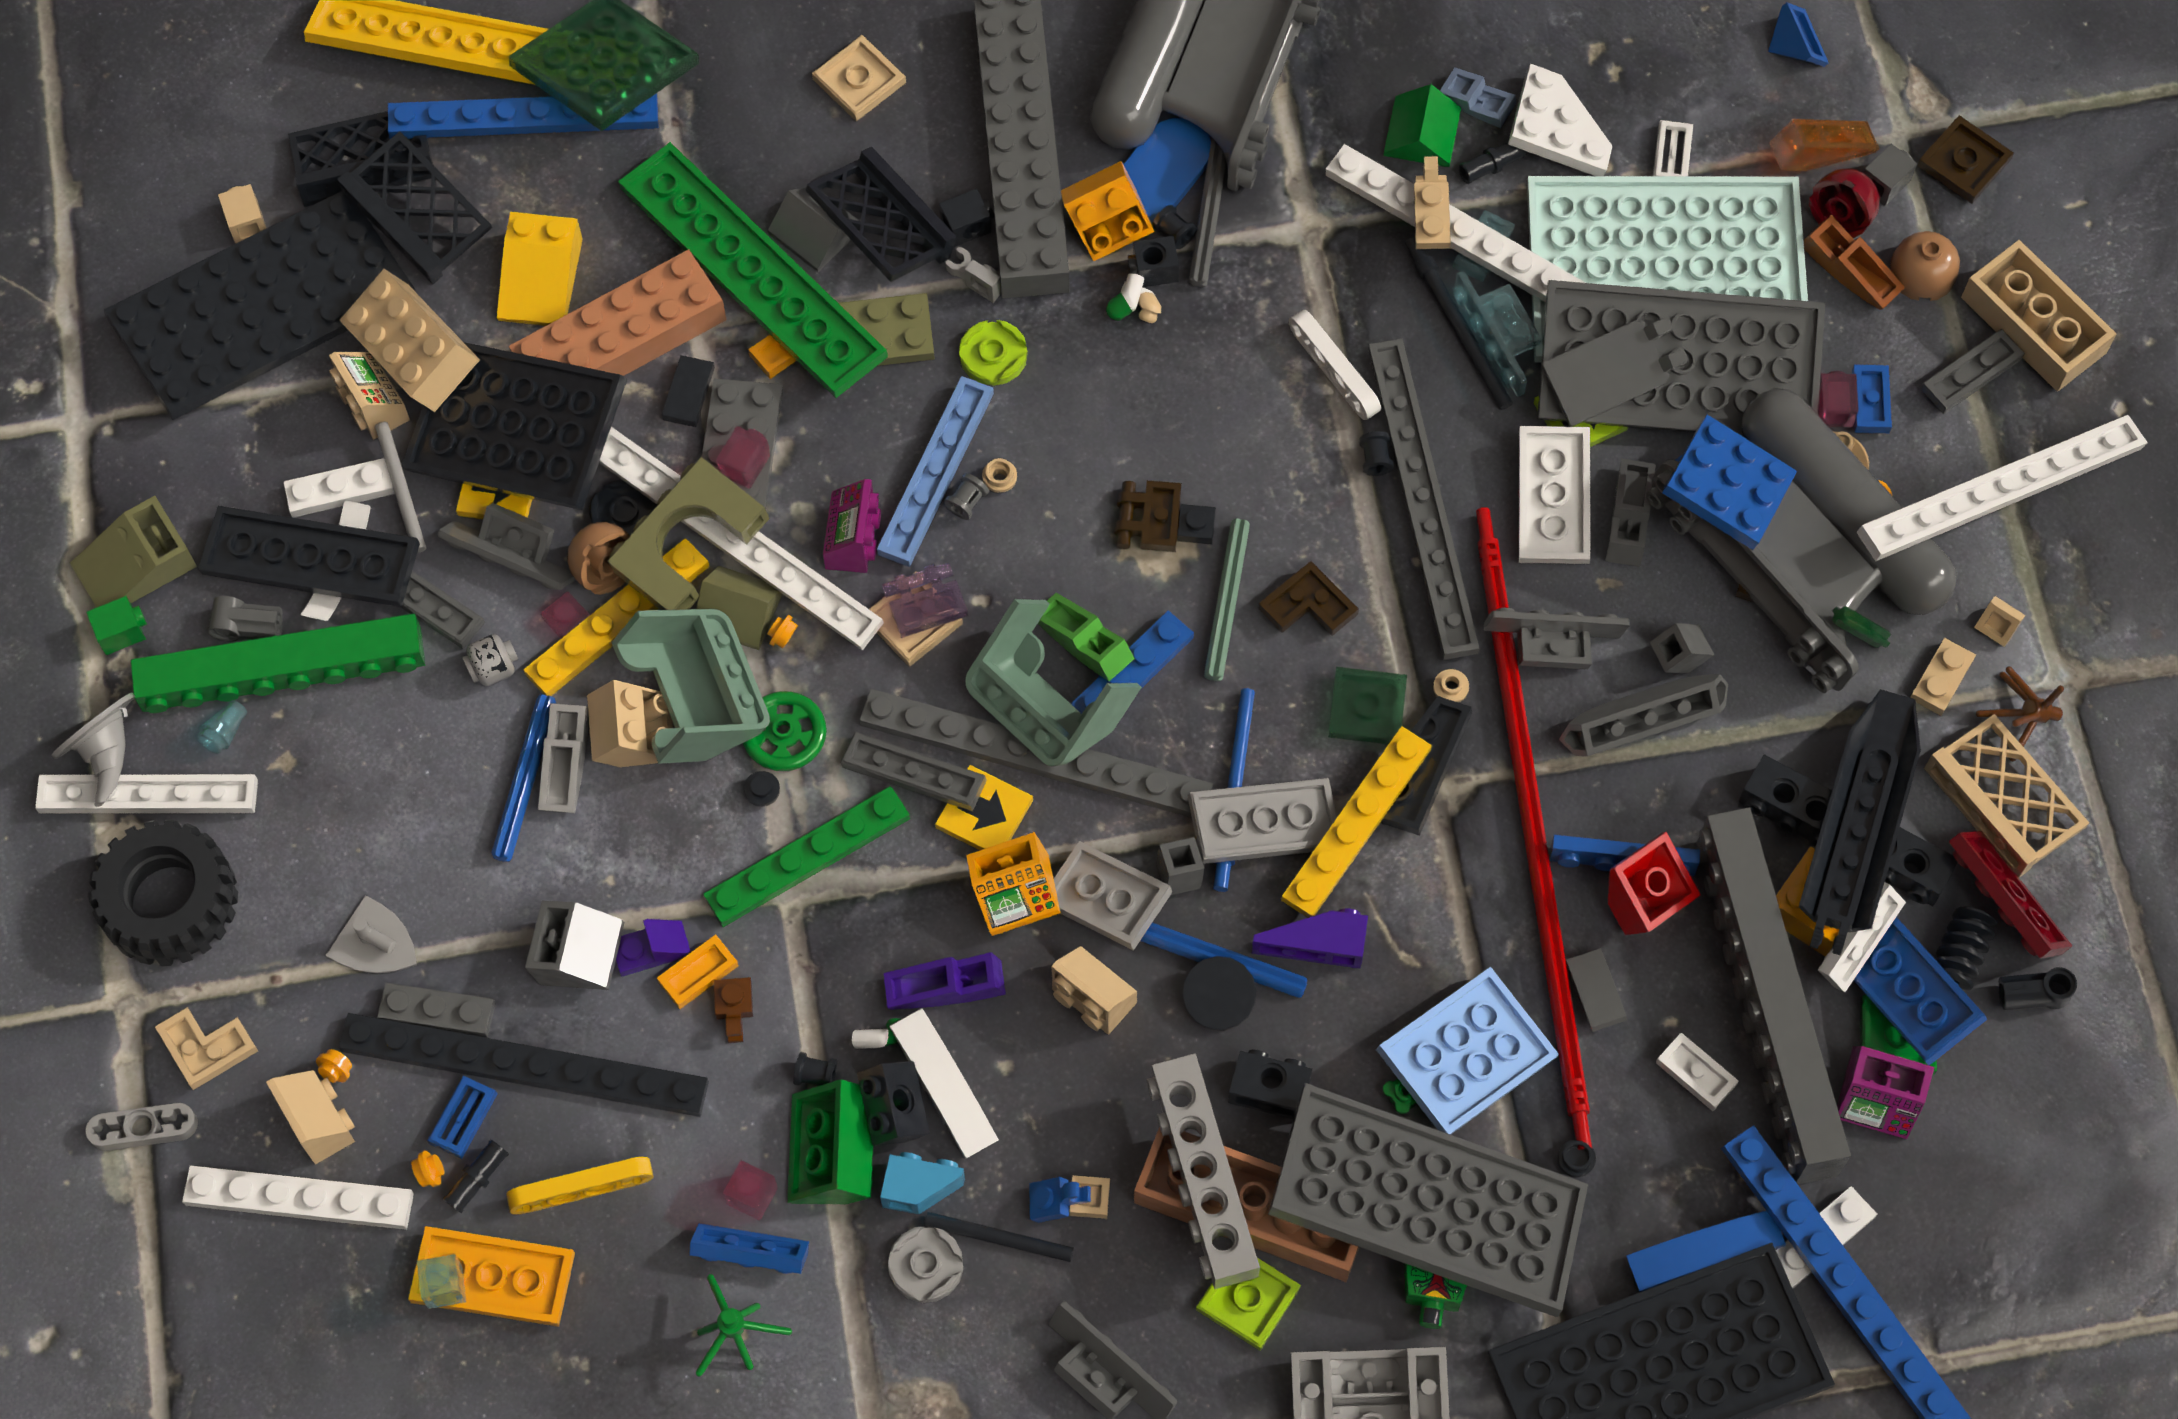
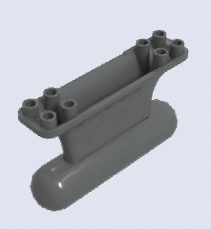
M1136 0L1091 108L1090 121L1099 139L1113 148L1130 150L1144 145L1150 138L1162 110L1177 115L1203 129L1219 145L1228 166L1227 188L1236 192L1239 186L1252 189L1257 170L1254 169L1256 161H1263L1268 142L1265 139L1269 124L1263 123L1264 117L1294 41L1298 39L1303 24L1315 26L1321 10V7L1318 6L1320 0Z
M1773 388L1759 394L1748 404L1742 418V433L1747 440L1792 467L1797 473L1762 539L1754 550L1662 493L1678 464L1673 459H1668L1660 465L1652 479V489L1646 492V497L1649 503L1656 509H1660L1665 505L1674 515L1669 519L1673 530L1679 535L1689 532L1698 543H1702L1734 580L1750 594L1752 600L1785 635V639L1792 646L1788 650V655L1792 662L1800 667L1808 663L1816 672L1812 676L1814 686L1822 693H1827L1830 689L1840 691L1852 680L1858 672L1859 666L1855 656L1846 646V630L1835 625L1831 620L1835 615L1832 610L1836 606L1839 608L1847 606L1856 611L1862 601L1878 586L1898 608L1907 614L1926 615L1943 607L1953 596L1957 570L1951 559L1932 538L1875 561L1858 536L1857 531L1862 525L1900 510L1903 507L1802 397L1790 389Z

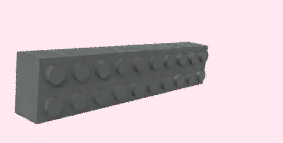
M974 0L1002 298L1070 293L1069 265L1041 0Z
M1751 808L1708 815L1703 828L1699 831L1698 841L1694 843V849L1700 850L1699 864H1704L1707 875L1704 876L1705 891L1708 897H1713L1716 909L1713 910L1717 931H1723L1726 943L1723 944L1724 959L1726 964L1732 965L1735 978L1732 979L1734 994L1737 1000L1742 999L1745 1012L1742 1013L1743 1026L1747 1034H1752L1755 1047H1752L1753 1061L1757 1069H1762L1765 1082H1762L1763 1097L1767 1104H1772L1775 1117H1772L1773 1132L1777 1140H1782L1785 1153H1782V1163L1798 1185L1838 1177L1850 1159L1851 1153Z

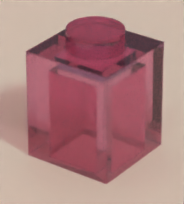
M1831 371L1827 374L1821 373L1818 416L1828 427H1853L1858 414L1856 374H1846L1842 371Z
M736 426L716 459L719 471L730 480L751 489L771 456L768 440L757 430L748 429L747 431Z
M741 1160L723 1195L728 1206L760 1221L778 1187L773 1175Z

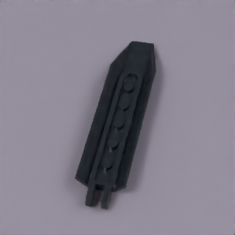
M1880 689L1849 731L1799 903V908L1813 922H1816L1810 947L1818 949V946L1822 943L1823 930L1826 925L1839 929L1832 945V953L1841 956L1847 932L1872 929L1921 752L1916 699Z

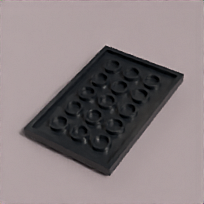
M464 342L480 361L435 412L424 405L422 406L401 465L402 468L417 474L583 510L627 379L616 373Z

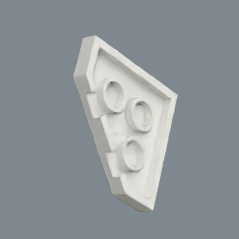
M1530 64L1525 75L1508 145L1593 176H1604L1612 150L1611 143L1562 75Z

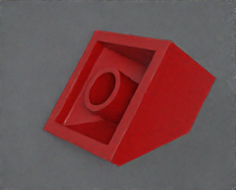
M1662 832L1610 869L1608 905L1625 935L1650 932L1701 895L1667 832Z

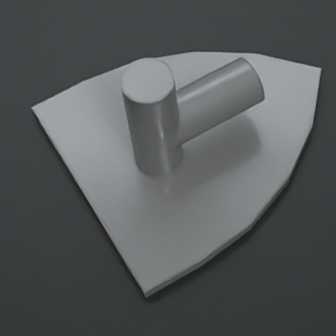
M366 895L326 954V957L340 965L358 972L374 974L398 972L417 965L414 944L406 927L395 913Z

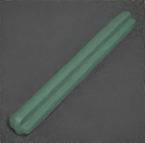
M1235 518L1231 521L1204 671V677L1207 680L1221 681L1224 676L1250 524L1245 519Z

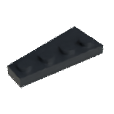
M1440 696L1434 700L1411 730L1412 733L1432 745L1431 751L1380 823L1420 836L1472 715L1471 706Z

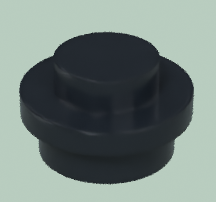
M758 771L746 779L744 793L751 804L761 807L768 806L778 798L780 784L772 773Z
M1571 1140L1561 1147L1558 1154V1163L1562 1171L1567 1175L1583 1177L1593 1170L1596 1163V1154L1594 1149L1587 1143ZM1578 1146H1582L1584 1149L1578 1150Z

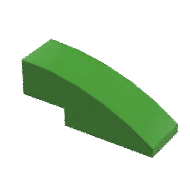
M1055 593L1047 600L1050 605L1039 620L1038 625L1095 673L1110 681L1135 659L1125 639L1103 627L1096 615L1058 593Z

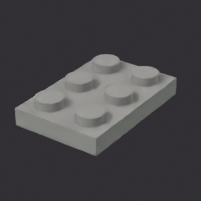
M1081 841L1077 843L1054 877L1060 914L1133 951L1172 894L1170 885Z

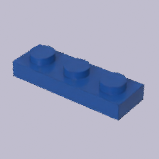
M699 1223L690 1242L689 1255L701 1257L707 1261L720 1260L738 1263L743 1267L757 1266L775 1269L785 1274H801L809 1252V1241Z

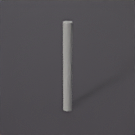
M388 422L378 423L375 425L376 433L407 534L419 540L418 553L423 552L427 548Z

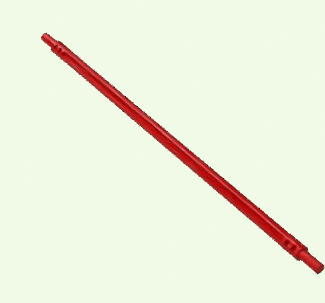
M1483 507L1476 510L1480 535L1477 545L1488 613L1490 614L1499 608H1509L1499 542L1497 538H1494L1490 509ZM1491 631L1568 1116L1572 1117L1576 1141H1583L1592 1148L1587 1115L1590 1113L1514 636L1512 632ZM1578 1146V1150L1584 1149V1147Z

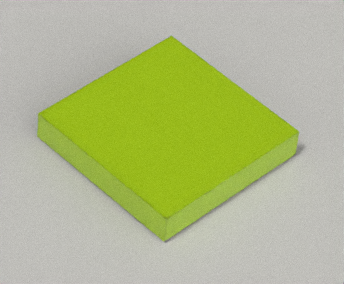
M1257 1258L1260 1266L1259 1277L1214 1289L1212 1283L1197 1305L1196 1311L1261 1351L1299 1292L1301 1285Z

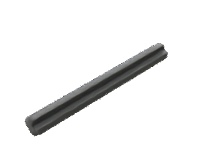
M1213 138L1211 140L1189 276L1190 285L1201 288L1205 287L1208 282L1227 163L1221 148Z

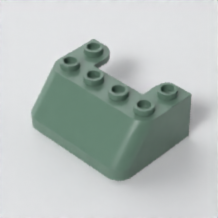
M717 609L637 611L611 642L618 660L625 668L635 672L653 671L675 728L659 730L653 736L651 742L658 764L707 761L760 735L769 725L770 716L734 626L730 618L722 611Z

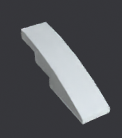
M923 1008L890 1025L889 1027L908 1062L914 1061L917 1077L923 1090L927 1092L941 1120L947 1125L963 1157L968 1158L998 1141L979 1103Z

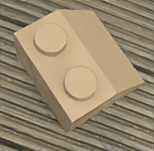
M314 1070L275 1077L266 1082L300 1144L315 1165L355 1142L349 1132L355 1126L345 1108L337 1111L332 1100L338 1096L327 1077L320 1081Z

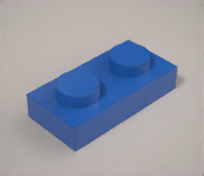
M1854 365L1852 369L1854 432L1889 434L1892 428L1889 365Z

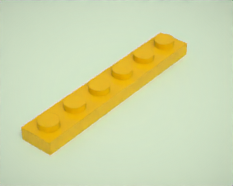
M686 538L663 556L664 562L689 583L710 567L708 560ZM628 584L523 669L524 673L544 695L552 696L613 646L611 642L637 611L658 610V608Z
M1401 726L1286 889L1281 901L1307 918L1316 915L1431 751V744Z

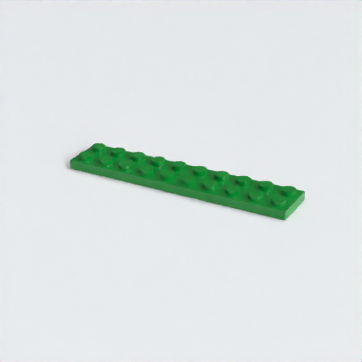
M671 142L618 181L620 189L684 251L689 249L700 267L835 398L839 397L888 358L886 348Z

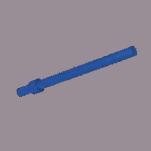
M1249 688L1241 689L1227 788L1242 787L1255 696V691ZM1235 860L1215 862L1217 865L1214 890L1219 892L1228 891L1231 866L1235 865Z

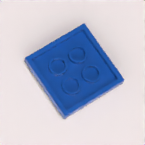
M1707 414L1697 428L1662 493L1754 550L1762 539L1797 471Z

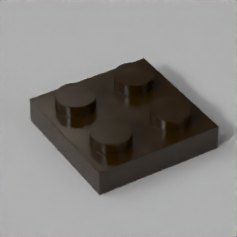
M1959 115L1919 159L1917 166L1973 204L2011 161L2014 152Z

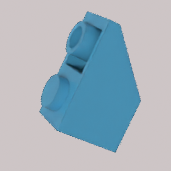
M901 1152L899 1156L890 1155L880 1196L882 1208L921 1214L964 1186V1168H959L956 1162L945 1159H938L936 1163L922 1161L921 1156L908 1152Z

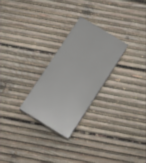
M1329 778L1190 792L1188 795L1197 846L1203 864L1313 852L1337 818Z

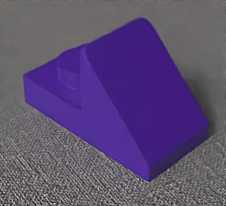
M643 920L645 929L621 936L616 957L621 977L677 961L690 954L691 950L682 921Z

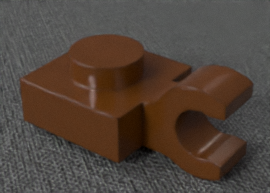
M751 977L714 980L716 1019H726L728 1043L743 1042L742 1018L753 1017Z

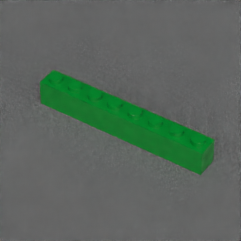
M415 613L131 659L134 699L142 712L147 711L149 713H161L168 708L177 706L198 707L203 702L214 700L229 702L244 695L266 696L274 693L275 690L287 688L303 690L312 684L324 682L327 684H339L346 679L355 677L370 679L378 677L381 673L397 671L407 673L414 671L416 667L426 666L421 626Z

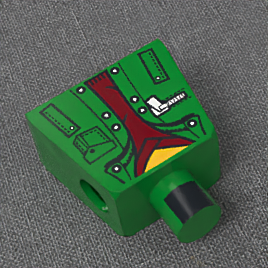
M1404 1263L1405 1303L1421 1306L1420 1326L1440 1329L1444 1310L1459 1311L1467 1285Z

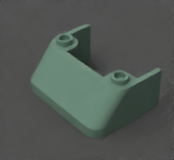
M1014 599L967 672L966 688L974 699L1044 764L1048 766H1063L1112 733L1142 687L1138 683H1107L1097 699L1091 702L1081 714L1036 673L1044 660L1045 650L1040 639L1032 631L1050 604L1046 600Z

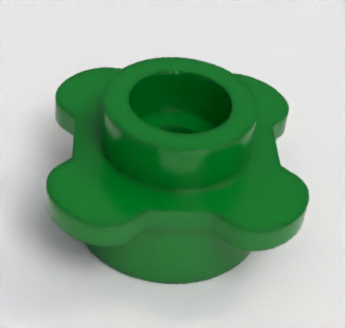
M1396 1079L1393 1082L1388 1081L1384 1084L1383 1093L1385 1096L1390 1097V1101L1398 1113L1406 1114L1417 1103L1410 1093L1408 1095L1402 1094V1090L1406 1088L1399 1079Z

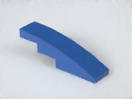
M1762 1211L1662 1242L1626 1255L1639 1291L1643 1292L1771 1242L1775 1249L1786 1246L1780 1228L1769 1213Z

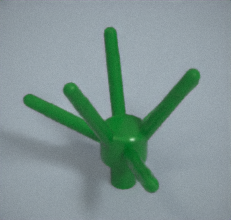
M709 1274L707 1280L721 1313L718 1315L717 1322L698 1329L697 1334L703 1336L716 1330H720V1333L696 1370V1375L698 1377L703 1375L726 1337L734 1339L746 1368L752 1370L754 1366L741 1336L744 1329L782 1335H791L792 1330L791 1328L745 1321L744 1318L760 1309V1304L754 1303L740 1311L729 1308L714 1275Z

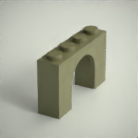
M702 457L695 464L691 463L685 468L677 485L672 490H666L660 496L657 507L649 516H643L636 523L634 533L625 542L622 541L614 547L610 554V559L607 561L616 575L660 610L690 609L699 598L695 587L663 560L662 548L668 532L677 523L690 517L711 518L719 522L747 545L770 519L764 506Z

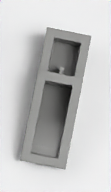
M550 703L547 738H544L538 810L575 813L589 729L587 706Z

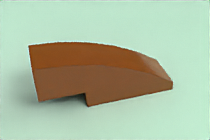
M1833 215L1823 220L1803 239L1804 250L1820 266L1847 289L1879 310L1884 309L1905 288L1861 237L1854 240Z

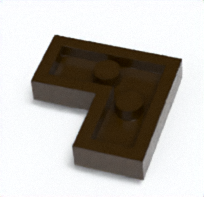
M1312 561L1263 599L1258 607L1281 633L1309 612L1332 636L1354 619L1359 612V608Z

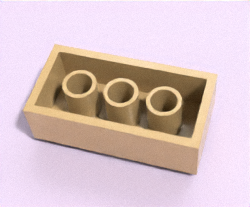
M2020 240L1972 275L1961 297L1996 332L2003 329L2025 353L2023 359L2057 392L2107 354L2116 336V333Z
M386 269L381 271L340 319L341 323L411 398L434 412L480 361L407 283Z

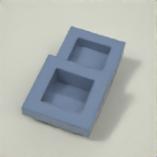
M1455 67L1440 90L1458 104L1463 112L1499 128L1503 126L1517 103L1514 94L1487 86L1483 76Z

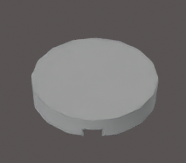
M915 1227L901 1234L892 1245L888 1259L890 1279L896 1290L907 1299L920 1303L938 1301L950 1295L960 1282L963 1272L962 1251L956 1240L944 1230L935 1227Z

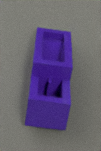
M992 952L961 960L948 957L883 973L887 1008L890 1010L937 1007L1006 995L1002 962Z

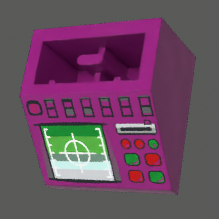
M863 479L832 491L823 550L826 570L867 573L869 561H875L877 541L874 540L875 529L880 527L881 509L878 508L879 493H873L871 479Z
M1853 1046L1837 1103L1841 1121L1908 1139L1925 1104L1934 1067L1864 1046Z

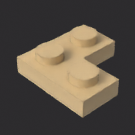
M188 1007L155 1026L193 1090L258 1052L238 1017L207 1036L204 1035Z

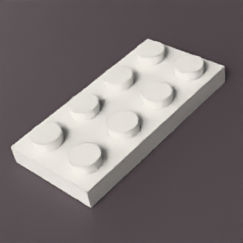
M1520 426L1519 563H1590V427Z

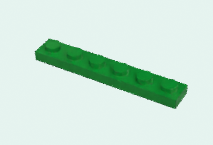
M889 786L703 894L704 898L721 926L725 927L910 820V815L893 788Z

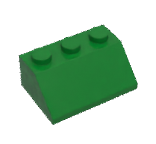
M840 1079L792 1094L787 1203L846 1205L871 1198L873 1145L860 1085Z

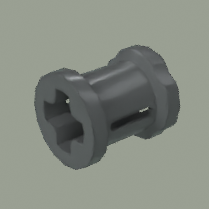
M965 473L961 477L962 483L952 496H947L944 502L945 506L953 514L962 519L969 520L972 517V509L981 497L988 495L989 489L980 479Z

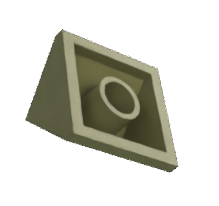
M718 566L702 581L696 609H717L722 611L730 618L740 644L759 650L783 594L762 579Z

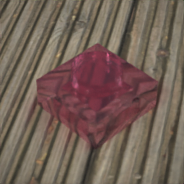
M568 591L541 612L542 619L561 639L590 616Z

